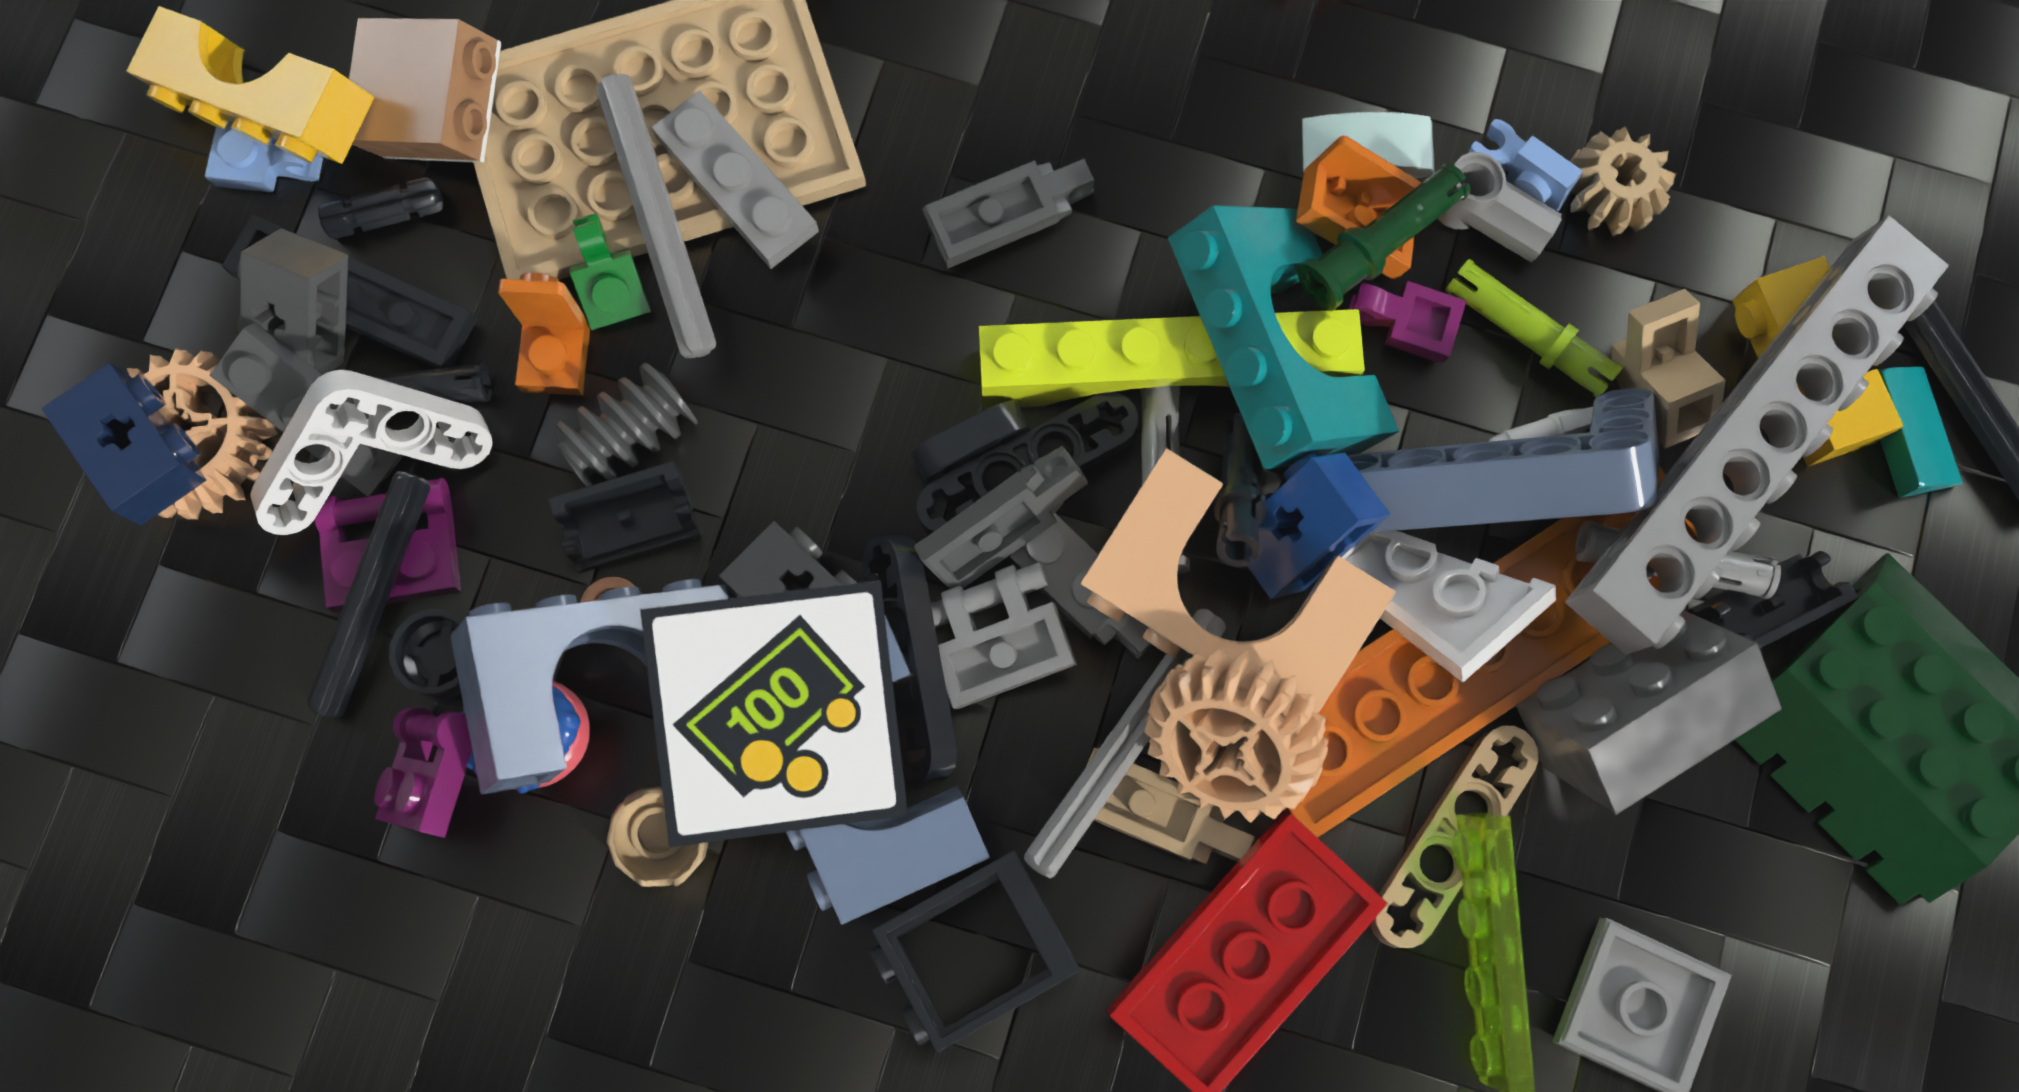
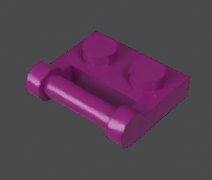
M444 478L427 480L430 483V491L421 513L427 514L429 529L414 531L386 604L461 592L452 501L448 484ZM386 494L342 501L336 495L328 496L314 519L320 536L326 608L333 612L342 611L369 538L347 542L346 525L376 521Z
M408 707L400 711L393 721L394 735L400 741L392 768H386L378 781L374 800L379 809L375 819L445 838L472 752L466 714L448 711L439 716H434L431 711L425 708ZM434 744L438 748L433 763L427 762L432 745Z

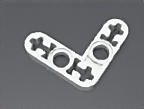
M336 370L327 372L318 377L308 389L253 485L250 495L258 524L265 531L278 535H289L307 528L318 515L359 444L449 468L463 469L473 467L486 458L492 447L491 434L483 416L471 406L353 371ZM347 397L353 398L355 404L345 402ZM332 403L339 406L337 410H334L330 408V404ZM413 411L420 414L415 424L407 429L391 430L385 427L389 418L398 412ZM364 413L369 414V418H368V419H366V416H365ZM467 431L471 432L469 437L464 436ZM447 436L456 439L454 442H450ZM322 444L330 448L326 457L318 462L302 463L295 459L296 454L308 445ZM292 491L296 501L288 500ZM272 504L280 505V507H273Z

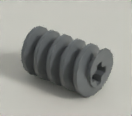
M646 362L639 367L644 386L640 388L625 377L618 381L622 401H617L605 392L597 395L602 413L600 416L595 415L583 406L576 409L580 430H574L561 420L555 424L559 439L557 446L586 487L595 485L593 477L595 472L607 480L618 478L614 462L616 458H619L632 468L640 464L635 449L637 443L652 453L659 451L660 446L656 430L661 429L674 439L679 437L681 433L676 418L679 414L694 424L698 423L667 377Z

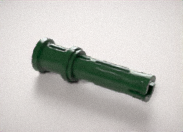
M1443 164L1438 168L1437 172L1365 227L1345 229L1338 235L1337 244L1316 260L1312 258L1306 259L1299 264L1297 268L1298 279L1307 295L1322 309L1333 311L1342 304L1343 295L1363 279L1373 280L1382 273L1386 264V258L1459 201L1469 196V183H1464L1457 189L1454 188L1455 185L1466 179L1463 172L1453 164Z

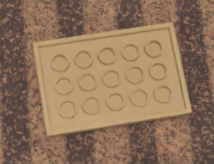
M672 0L502 50L499 55L484 163L473 162L507 279L520 280V276L524 273L547 274L558 280L570 277V266L586 262L573 232V227H575L573 220L596 212L602 223L612 253L630 248L633 257L648 253L596 90L597 85L602 82V77L608 74H626L632 80L684 242L733 227L656 139L652 130L653 125L699 90L802 206L866 186L865 176L805 0Z

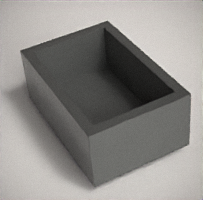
M1682 610L1679 615L1685 619L1683 627L1662 648L1656 649L1651 646L1625 655L1614 644L1603 646L1592 654L1590 660L1566 675L1543 683L1534 695L1522 701L1516 707L1528 734L1536 743L1538 757L1543 768L1617 815L1782 709L1756 642Z

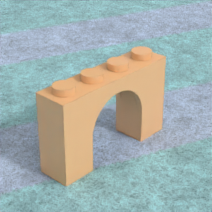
M1166 448L1081 582L1083 586L1093 591L1086 602L1118 623L1121 622L1127 613L1145 624L1148 628L1142 638L1173 658H1176L1180 650L1184 649L1193 656L1198 653L1208 659L1211 654H1214L1221 648L1232 661L1246 650L1254 665L1261 667L1273 660L1274 674L1284 679L1297 675V688L1295 690L1297 694L1315 695V708L1313 712L1318 714L1396 591L1340 556H1333L1298 612L1279 631L1265 638L1253 641H1232L1208 632L1186 610L1178 589L1177 571L1183 548L1222 488L1223 483Z

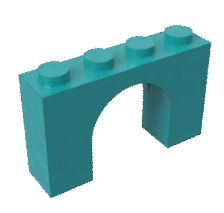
M1213 205L1168 237V240L1264 469L1291 466L1302 457L1311 453H1315L1318 457L1346 453V455L1359 454L1400 432L1375 375L1332 377L1321 373L1297 353L1279 325L1273 309L1271 293H1282L1298 283L1297 268L1299 264L1306 259L1312 258L1316 260L1323 255L1314 233L1296 222L1298 209Z

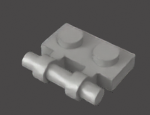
M1040 562L1019 570L1014 565L996 571V578L967 590H963L959 585L942 592V599L931 603L935 628L950 623L955 639L938 645L946 690L953 709L963 708L1077 665L1056 604L1050 602L1030 610L1026 594L1048 586V580ZM1001 603L1005 604L1009 615L1008 619L977 630L973 614Z

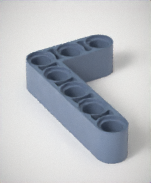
M1641 388L1618 389L1597 396L1594 400L1589 433L1347 455L1390 512V515L1371 532L1629 513L1647 509L1658 500L1660 454L1654 394L1650 390Z

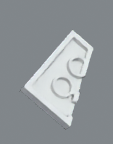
M1396 530L1370 532L1341 557L1396 591L1380 619L1461 682L1468 679L1556 601V585L1536 578H1532L1530 583L1508 577L1499 573L1498 565L1477 558L1471 564L1437 552L1436 544Z

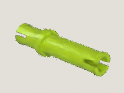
M1471 259L1466 261L1458 271V274L1476 285L1478 290H1474L1457 277L1452 279L1445 290L1449 295L1452 294L1457 298L1466 300V305L1542 357L1539 361L1541 365L1548 370L1554 365L1593 393L1594 397L1603 394L1609 384L1591 372L1589 367H1593L1611 381L1615 379L1623 368V365L1614 362L1577 337L1576 334L1579 329L1570 323L1563 327L1543 311L1537 309L1475 265Z

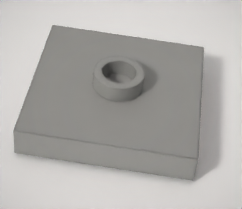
M1600 918L1552 1042L1659 1092H1689L1732 975L1608 918Z

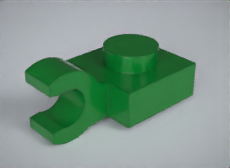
M597 212L574 219L575 227H573V232L586 262L570 266V274L591 330L651 312L650 303L630 248L615 253L611 252Z

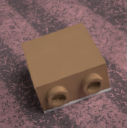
M358 18L349 80L375 98L352 145L389 159L484 163L501 42L459 19Z

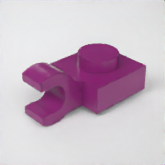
M1407 281L1401 288L1399 296L1379 287L1361 283L1358 294H1353L1348 310L1359 309L1361 325L1389 327L1385 345L1443 364L1451 355L1466 300Z

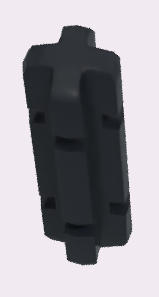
M427 176L408 181V188L401 189L400 185L397 184L351 196V203L344 204L342 199L327 202L318 207L320 224L324 233L329 238L338 239L355 234L356 227L361 226L362 231L365 232L410 220L412 218L411 213L418 212L419 217L437 213L443 209V199L439 186L432 177Z

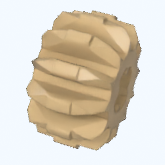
M1626 127L1616 130L1611 138L1600 132L1589 140L1586 148L1583 147L1582 150H1577L1570 160L1572 164L1582 170L1581 176L1572 194L1577 196L1570 204V212L1586 210L1591 215L1588 219V230L1596 228L1602 221H1605L1612 237L1621 234L1627 226L1637 232L1645 228L1651 222L1652 216L1659 215L1668 205L1670 196L1667 191L1674 184L1676 174L1661 168L1667 161L1668 151L1652 153L1647 148L1650 145V134L1641 136L1637 142H1633Z

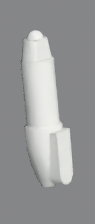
M1593 407L1565 410L1550 414L1547 418L1503 431L1501 434L1490 438L1489 442L1583 433L1591 427Z

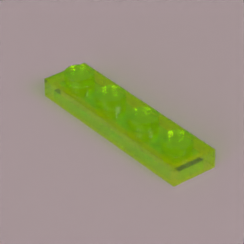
M1484 812L1456 814L1458 831L1453 836L1452 851L1455 863L1462 872L1464 899L1459 903L1458 918L1461 931L1468 939L1470 967L1465 971L1464 986L1468 1001L1474 1007L1476 1035L1472 1037L1470 1043L1471 1060L1475 1071L1480 1076L1481 1083L1500 1092H1535L1510 816Z

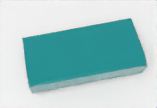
M1893 367L1878 370L1904 425L1880 440L1898 497H1908L1962 484L1963 482L1924 367Z

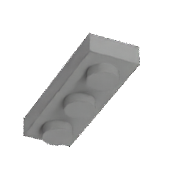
M700 90L652 126L656 139L770 269L819 232L817 222Z

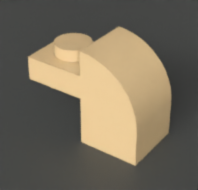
M1686 289L1629 311L1627 339L1611 345L1612 360L1623 365V368L1616 376L1620 388H1641L1653 392L1658 442L1664 448L1698 435L1723 404L1725 379L1695 351L1700 302Z

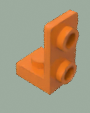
M524 273L520 276V280L500 279L498 293L522 324L515 385L521 392L583 396L590 325L565 284L559 282L553 276L542 273Z

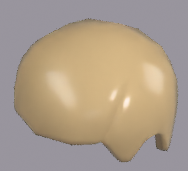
M662 786L642 788L629 794L611 815L607 844L615 866L640 886H677L683 883L705 859L708 842L669 847Z

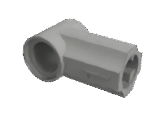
M1470 152L1462 155L1454 166L1463 172L1466 179L1459 182L1454 188L1457 189L1462 184L1469 183L1472 194H1469L1466 199L1459 201L1437 219L1453 229L1473 227L1532 263L1554 235L1562 220V214L1507 182L1503 168L1492 156L1482 152Z

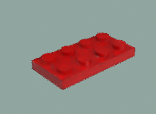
M1284 810L1109 1005L1106 1011L1111 1018L1192 1092H1222L1388 903L1292 813Z

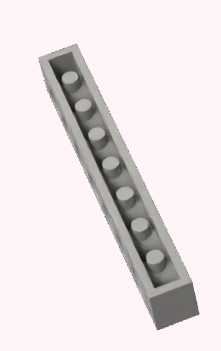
M1890 215L1855 237L1658 484L1657 502L1653 506L1637 511L1565 603L1625 655L1651 646L1660 649L1670 642L1685 623V619L1679 614L1691 599L1697 600L1704 596L1722 576L1723 570L1717 565L1729 550L1733 552L1743 546L1758 530L1760 522L1755 516L1764 504H1771L1779 499L1795 482L1797 474L1791 469L1802 456L1807 457L1811 455L1829 438L1833 428L1828 422L1837 410L1842 411L1849 407L1866 390L1869 384L1863 378L1872 365L1877 366L1886 360L1900 346L1904 339L1898 333L1900 328L1906 321H1912L1921 315L1936 299L1938 292L1932 287L1949 265ZM1797 383L1803 389L1805 396H1803L1802 393L1799 391ZM1760 427L1768 435L1770 444L1762 437ZM1722 472L1732 481L1734 493L1725 485ZM1685 519L1690 521L1695 527L1697 542L1687 533ZM1647 566L1651 567L1659 577V591L1653 588L1647 579Z

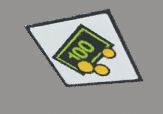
M881 580L640 609L669 847L908 815Z

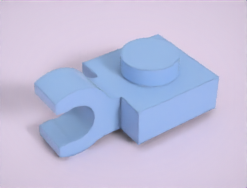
M1495 119L1490 124L1486 136L1491 141L1496 142L1500 149H1486L1477 141L1471 145L1469 153L1482 152L1492 156L1500 163L1504 171L1509 172L1506 179L1507 182L1557 212L1569 200L1582 173L1581 169L1533 135L1525 142L1516 135L1509 124Z
M228 122L225 129L216 127L204 176L214 186L274 193L277 176L305 181L319 180L323 162L322 156L316 155L313 162L308 163L275 146L277 139L273 137L268 146H265L231 129L233 122Z

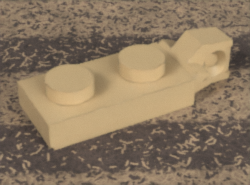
M1094 747L1087 765L1099 750L1098 748ZM1136 764L1131 765L1094 819L1098 823L1187 861L1193 859L1205 865L1211 852L1239 862L1251 848L1255 836L1224 824L1225 819L1218 806L1208 804L1200 809L1199 798L1191 792L1177 795L1178 782L1159 776V774Z

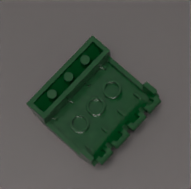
M1887 553L1852 586L1858 598L1847 603L1777 674L1770 676L1782 709L1734 740L1759 765L1778 753L1783 760L1770 770L1769 775L1807 813L1826 801L1831 807L1820 815L1817 823L1855 861L1876 850L1880 855L1875 857L1866 866L1865 871L1899 905L1904 904L1918 894L1928 903H1931L1988 867L2019 835V678L1904 567Z

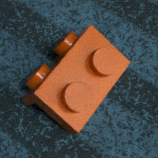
M1340 136L1305 168L1296 222L1308 228L1315 235L1323 237L1336 245L1337 237L1342 231L1350 227H1365L1422 182L1348 136ZM1414 237L1386 258V264L1382 271L1383 274L1396 280L1411 268Z

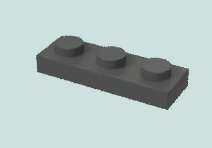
M254 322L242 329L209 376L284 432L308 389L322 374ZM347 397L345 402L355 404L353 398ZM331 403L330 408L337 410L339 405ZM364 413L365 416H366V419H368V418H369V414ZM322 444L304 447L319 460L325 458L330 451L329 447ZM359 444L341 477L366 496H370L379 488L403 455Z

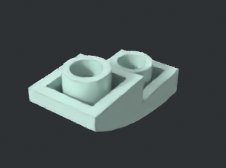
M1360 112L1302 119L1303 171L1340 136H1348L1415 179L1434 174L1433 132L1430 116L1393 112Z

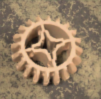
M175 348L170 363L161 356L150 355L149 371L145 374L137 368H127L128 375L132 378L140 373L154 385L166 403L164 407L159 409L163 418L169 426L174 423L179 425L193 440L201 453L193 461L207 481L158 514L164 518H172L177 512L186 519H198L202 506L213 514L223 513V496L226 494L236 501L245 500L244 490L240 484L246 478L255 482L260 475V471L254 468L257 460H268L273 452L272 449L262 444V441L278 434L276 426L209 376L220 361L211 352L201 350L194 357L186 350L181 351ZM202 392L219 394L226 406L228 418H217L209 413V407L202 403Z
M1219 648L1208 659L1196 653L1185 662L1184 666L1178 664L1174 670L1167 674L1161 686L1157 688L1150 700L1151 706L1148 710L1149 715L1146 719L1147 725L1144 733L1151 738L1148 754L1162 760L1160 762L1159 776L1175 777L1178 780L1177 795L1191 792L1199 798L1200 809L1208 804L1218 806L1224 819L1238 810L1251 823L1262 812L1275 819L1286 807L1295 809L1297 804L1305 798L1310 788L1316 785L1323 770L1321 765L1328 750L1327 744L1329 740L1323 736L1326 717L1313 712L1315 708V695L1297 694L1295 691L1297 688V675L1282 679L1274 674L1273 660L1261 667L1254 665L1246 650L1232 661Z

